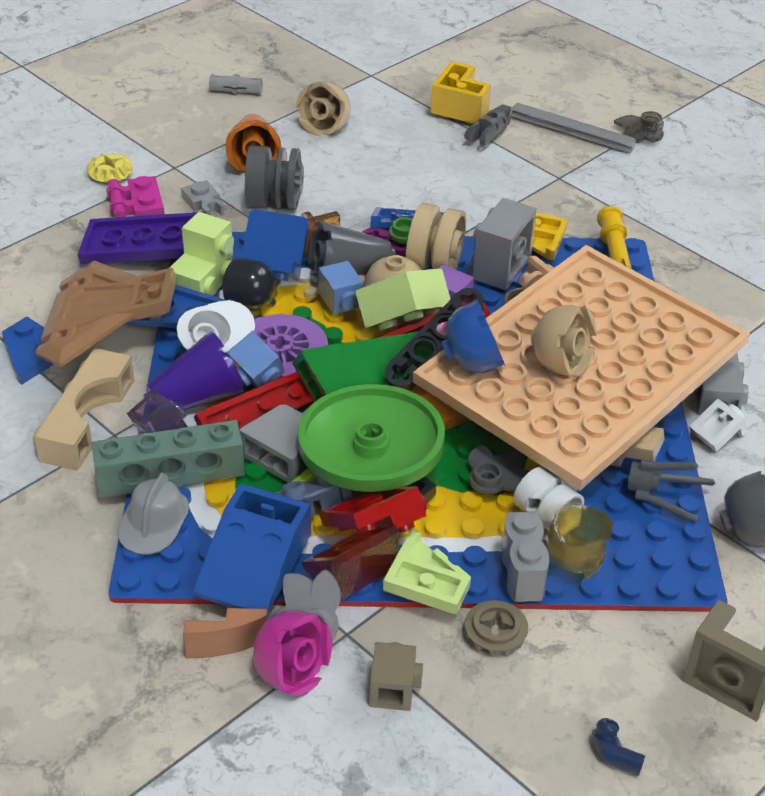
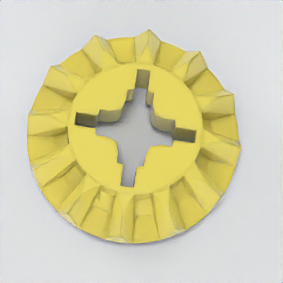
M113 152L107 155L101 153L100 157H92L91 162L87 164L88 175L92 179L108 183L111 179L121 181L127 178L133 171L131 159L124 157L122 153L117 155L113 154Z

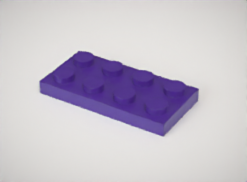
M198 212L90 219L77 254L80 264H89L94 260L100 263H130L133 261L179 259L184 254L182 227Z

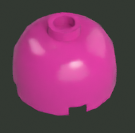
M299 610L283 611L266 620L258 631L253 649L255 669L265 683L294 696L307 694L316 687L322 678L314 676L320 671L321 665L328 666L331 659L333 641L328 624L320 621L319 616Z

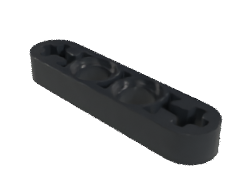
M465 288L458 291L388 363L385 370L387 385L408 391L412 390L417 385L413 383V371L444 349L442 341L448 338L447 335H442L437 331L438 325L447 322L454 311L463 306V302L468 304L478 299L483 311L484 299L482 294L473 288ZM421 345H427L433 349L434 353L429 358L420 359L414 354V351ZM409 359L412 365L407 370V380L399 378L396 381L395 372L402 374L408 368Z

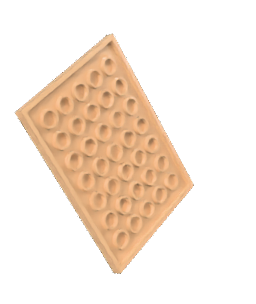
M585 245L486 318L504 360V366L484 373H472L463 369L456 359L449 361L443 349L413 371V383L572 486L582 490L748 344L750 333ZM561 305L586 307L591 310L595 318L596 336H590L589 347L595 348L594 356L589 367L581 376H563L547 370L537 359L531 343V334L538 321L547 311Z

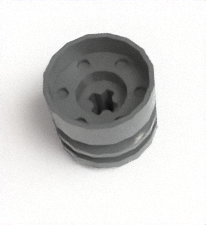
M250 145L245 167L246 205L267 207L270 196L275 195L277 208H283L285 196H287L288 208L297 209L304 182L301 150L299 148H292L289 161H287L286 148L281 147L277 160H273L270 147Z

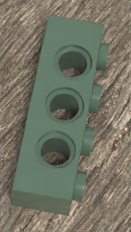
M237 420L91 442L99 498L133 493V490L139 483L148 479L158 478L160 473H166L169 481L173 482L176 486L245 475L243 444Z

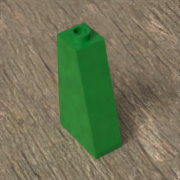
M418 332L309 348L302 351L292 364L314 402L326 394L350 386L365 384L387 385L385 370L388 363ZM421 345L415 349L414 354L420 359H426L432 356L433 351L431 347ZM409 359L408 368L402 374L395 372L396 381L399 378L407 380V370L412 365Z

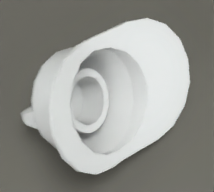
M228 300L186 311L179 318L176 329L179 341L187 350L201 337L212 331L225 346L220 350L226 353L252 330L254 331L255 323L254 317L248 308L241 303Z

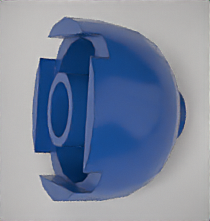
M478 299L455 310L448 318L445 327L448 339L442 341L449 361L456 359L463 369L472 373H484L504 366V360Z

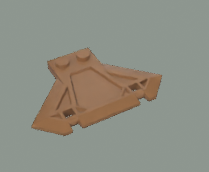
M95 260L61 281L59 286L61 292L55 297L41 336V341L45 343L37 347L35 352L37 357L61 368L126 322L148 317L158 318L165 313H169L177 281L174 269L169 268L135 276Z

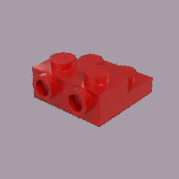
M402 486L387 491L365 492L320 511L319 516L323 526L337 527L339 531L355 529L356 533H363L373 529L375 532L391 529L396 534L414 528V521L426 517L427 504L418 487Z

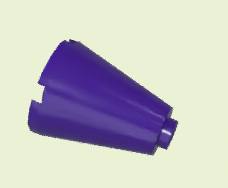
M211 331L201 337L146 385L148 393L143 396L153 413L159 411L164 416L232 397L243 392L244 385L231 356L227 358L226 354L220 350L225 346L215 333Z

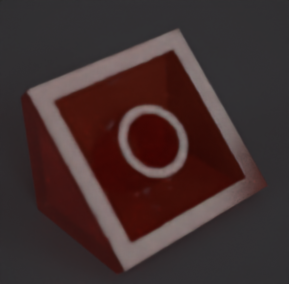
M397 525L380 526L363 533L355 532L302 561L301 564L313 579L321 571L328 570L337 580L341 600L387 575L399 553Z

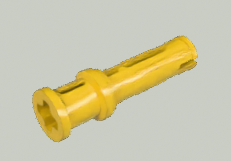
M606 206L597 214V223L602 227L600 231L601 239L607 244L611 259L632 269L625 244L627 228L622 223L624 219L623 212L617 206Z

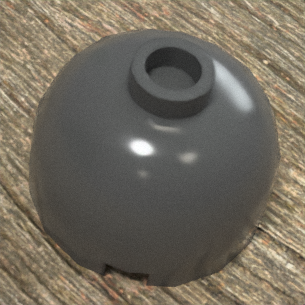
M761 471L735 480L727 488L724 495L725 510L719 511V516L726 532L733 531L739 541L748 546L765 547V475H761Z

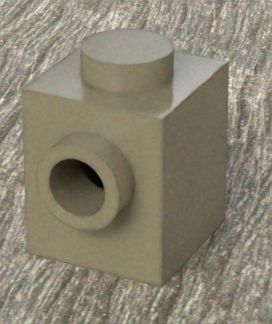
M375 642L370 678L369 707L411 711L413 688H421L423 663H415L416 646L404 645L398 642Z

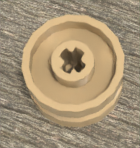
M423 202L419 204L408 234L406 258L416 262L421 270H427L430 266L432 269H438L442 264L456 270L466 233L467 220L465 211L448 208L441 216L440 208L437 205Z

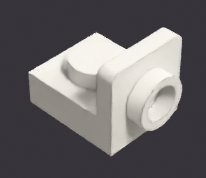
M720 399L711 404L689 426L691 433L715 452L736 433L741 437L747 433L743 412L733 404L727 406Z

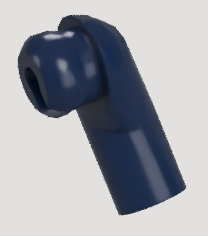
M602 718L597 721V728L592 730V741L601 759L606 764L639 776L646 755L622 747L617 737L619 725L616 721L609 718Z

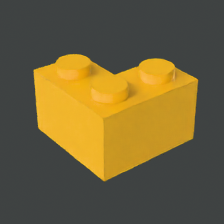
M451 61L432 84L431 113L440 115L443 118L462 120L467 124H474L489 112L491 84L474 81V66Z

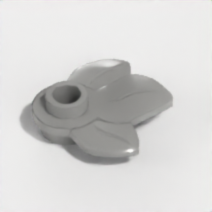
M328 570L321 571L314 581L301 574H285L283 576V594L286 606L275 610L270 616L272 617L277 613L289 610H299L322 617L325 623L328 624L333 639L339 628V621L335 611L341 601L340 588L335 577Z

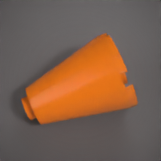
M248 114L243 117L229 132L226 139L225 148L228 160L240 172H245L250 145L270 147L273 160H277V155L281 148V140L278 133L257 114Z

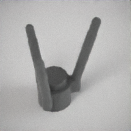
M641 460V463L632 462L628 490L636 491L635 499L648 501L682 518L697 522L698 516L650 494V492H658L660 480L713 486L715 481L709 478L661 472V470H695L698 468V464L695 462H650Z

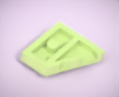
M411 529L383 580V591L457 615L470 588L471 576L459 566L453 565L448 560V557L438 548L432 551L421 541V534L417 530Z

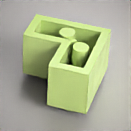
M198 212L182 227L184 254L170 268H173L176 274V285L214 296L222 286L226 268L232 261L234 237L232 236L231 222Z
M442 268L406 271L355 290L365 328L378 326L379 331L398 327L397 321L404 319L405 322H411L439 312L450 300Z

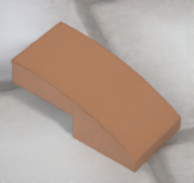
M227 608L225 621L185 620L183 639L186 658L216 657L254 647L258 631L265 621L268 620L267 609Z

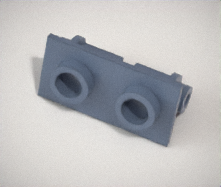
M317 475V478L306 482H289L283 485V490L274 492L278 495L311 504V516L316 515L314 501L318 500L320 511L352 498L350 489L330 484Z

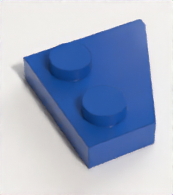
M27 316L2 331L5 347L9 352L12 366H14L18 382L21 385L54 365L37 357L35 353L37 347L45 343L41 341L44 327Z

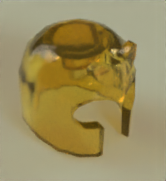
M576 503L560 507L555 512L545 539L550 559L563 570L572 573L585 572L584 578L589 580L595 572L599 571L604 562L603 559L606 555L605 539L610 540L613 530L611 518L601 510Z

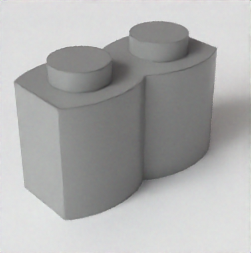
M508 512L505 519L501 556L503 564L508 570L506 579L507 591L514 602L542 601L545 594L549 553L542 542L544 527L541 518L536 512Z

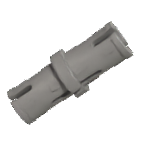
M211 74L209 78L210 91L232 92L233 95H238V93L261 95L263 89L262 78L240 77L239 74H233V77Z

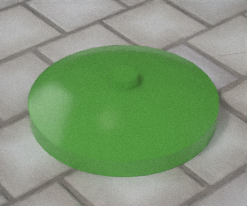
M380 384L350 386L326 394L306 410L298 426L299 452L306 466L315 475L330 484L364 492L393 490L420 480L434 469L444 452L445 427L442 417L436 408L426 399L411 391Z

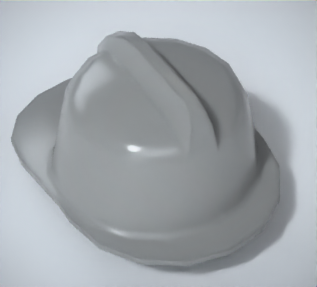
M160 473L158 478L148 479L139 483L133 490L130 504L118 528L120 543L130 552L141 555L161 552L170 546L177 537L188 514L189 503L187 498L180 493L179 488L173 482L169 481L166 473Z

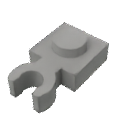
M207 180L198 181L181 188L182 198L194 212L202 209V212H206L208 215H211L210 212H218L219 215H224V203L220 200L219 193Z

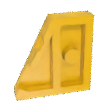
M536 213L532 250L548 260L554 261L567 230L568 219Z

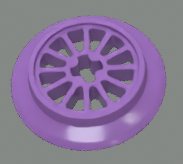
M273 314L254 319V332L279 356L285 371L281 374L280 378L296 372L292 362L302 351L309 348L328 346V340L324 331L317 324L306 318L290 314Z

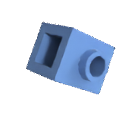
M349 261L319 267V294L333 315L360 308L355 290L363 288V281Z
M253 330L227 352L228 356H231L242 382L246 387L250 384L255 388L279 379L285 371L279 356Z

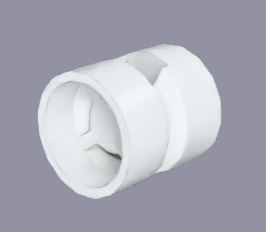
M542 466L536 467L526 474L517 486L513 498L514 504L523 512H536L542 520L543 527L556 536L567 531L576 522L585 502L581 494L569 485L561 484V480Z

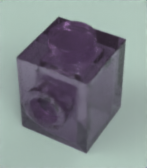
M152 391L127 412V415L140 434L188 427L183 420L186 417L183 409L176 402L168 400L155 391Z

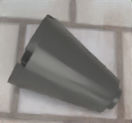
M318 221L314 224L318 229L311 230L309 236L307 259L308 265H314L315 273H309L313 283H319V267L349 261L358 275H366L374 262L384 257L396 255V251L388 240L329 222Z

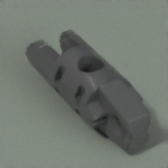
M502 104L490 110L466 130L464 138L472 142L478 137L480 145L485 146L510 124L512 107Z

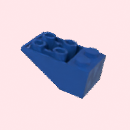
M240 483L222 513L192 591L193 596L231 608L267 609L268 614L283 587V576L292 571L311 536V504Z

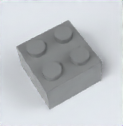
M502 198L495 208L492 207L489 210L485 220L482 223H478L473 232V241H476L475 251L471 257V266H474V280L503 290L508 289L527 264L528 257L532 254L537 208Z

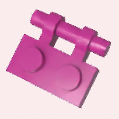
M139 176L135 179H127L128 186H122L116 179L108 181L106 193L110 200V211L115 217H126V215L133 214L135 216L164 214V206L156 176Z

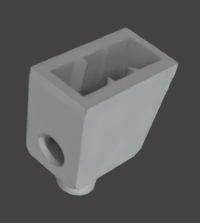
M286 404L279 405L242 427L239 431L243 444L244 458L288 483L292 482L308 468L300 455L298 444V426L306 410L301 413Z

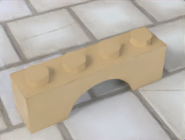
M94 348L88 358L81 362L79 371L73 380L66 384L64 393L58 402L51 406L49 415L44 423L38 426L34 432L33 444L36 446L39 462L76 471L79 470L92 449L89 422L83 417L97 406L122 402L135 381L131 355Z

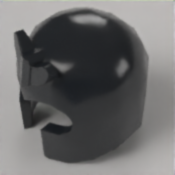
M237 258L232 260L226 268L222 283L223 297L225 300L241 303L249 311L261 310L268 306L269 303L276 305L275 296L278 293L276 288L280 285L281 280L275 278L271 268L264 262Z

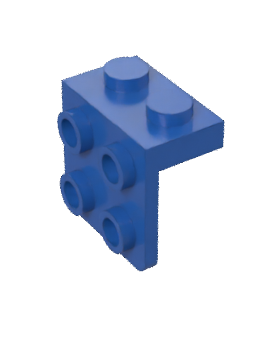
M257 209L251 210L248 217L242 253L233 252L232 260L244 258L262 261L271 268L276 279L288 282L289 277L300 279L310 224L309 220L302 216Z

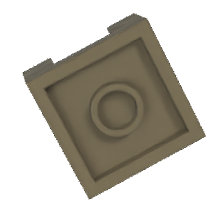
M718 599L696 631L683 682L757 722L765 710V646L760 650L724 631L735 615L736 609Z

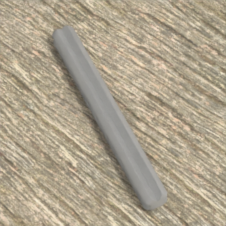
M516 103L512 107L511 116L519 120L626 153H631L635 147L636 140L633 137L521 103Z

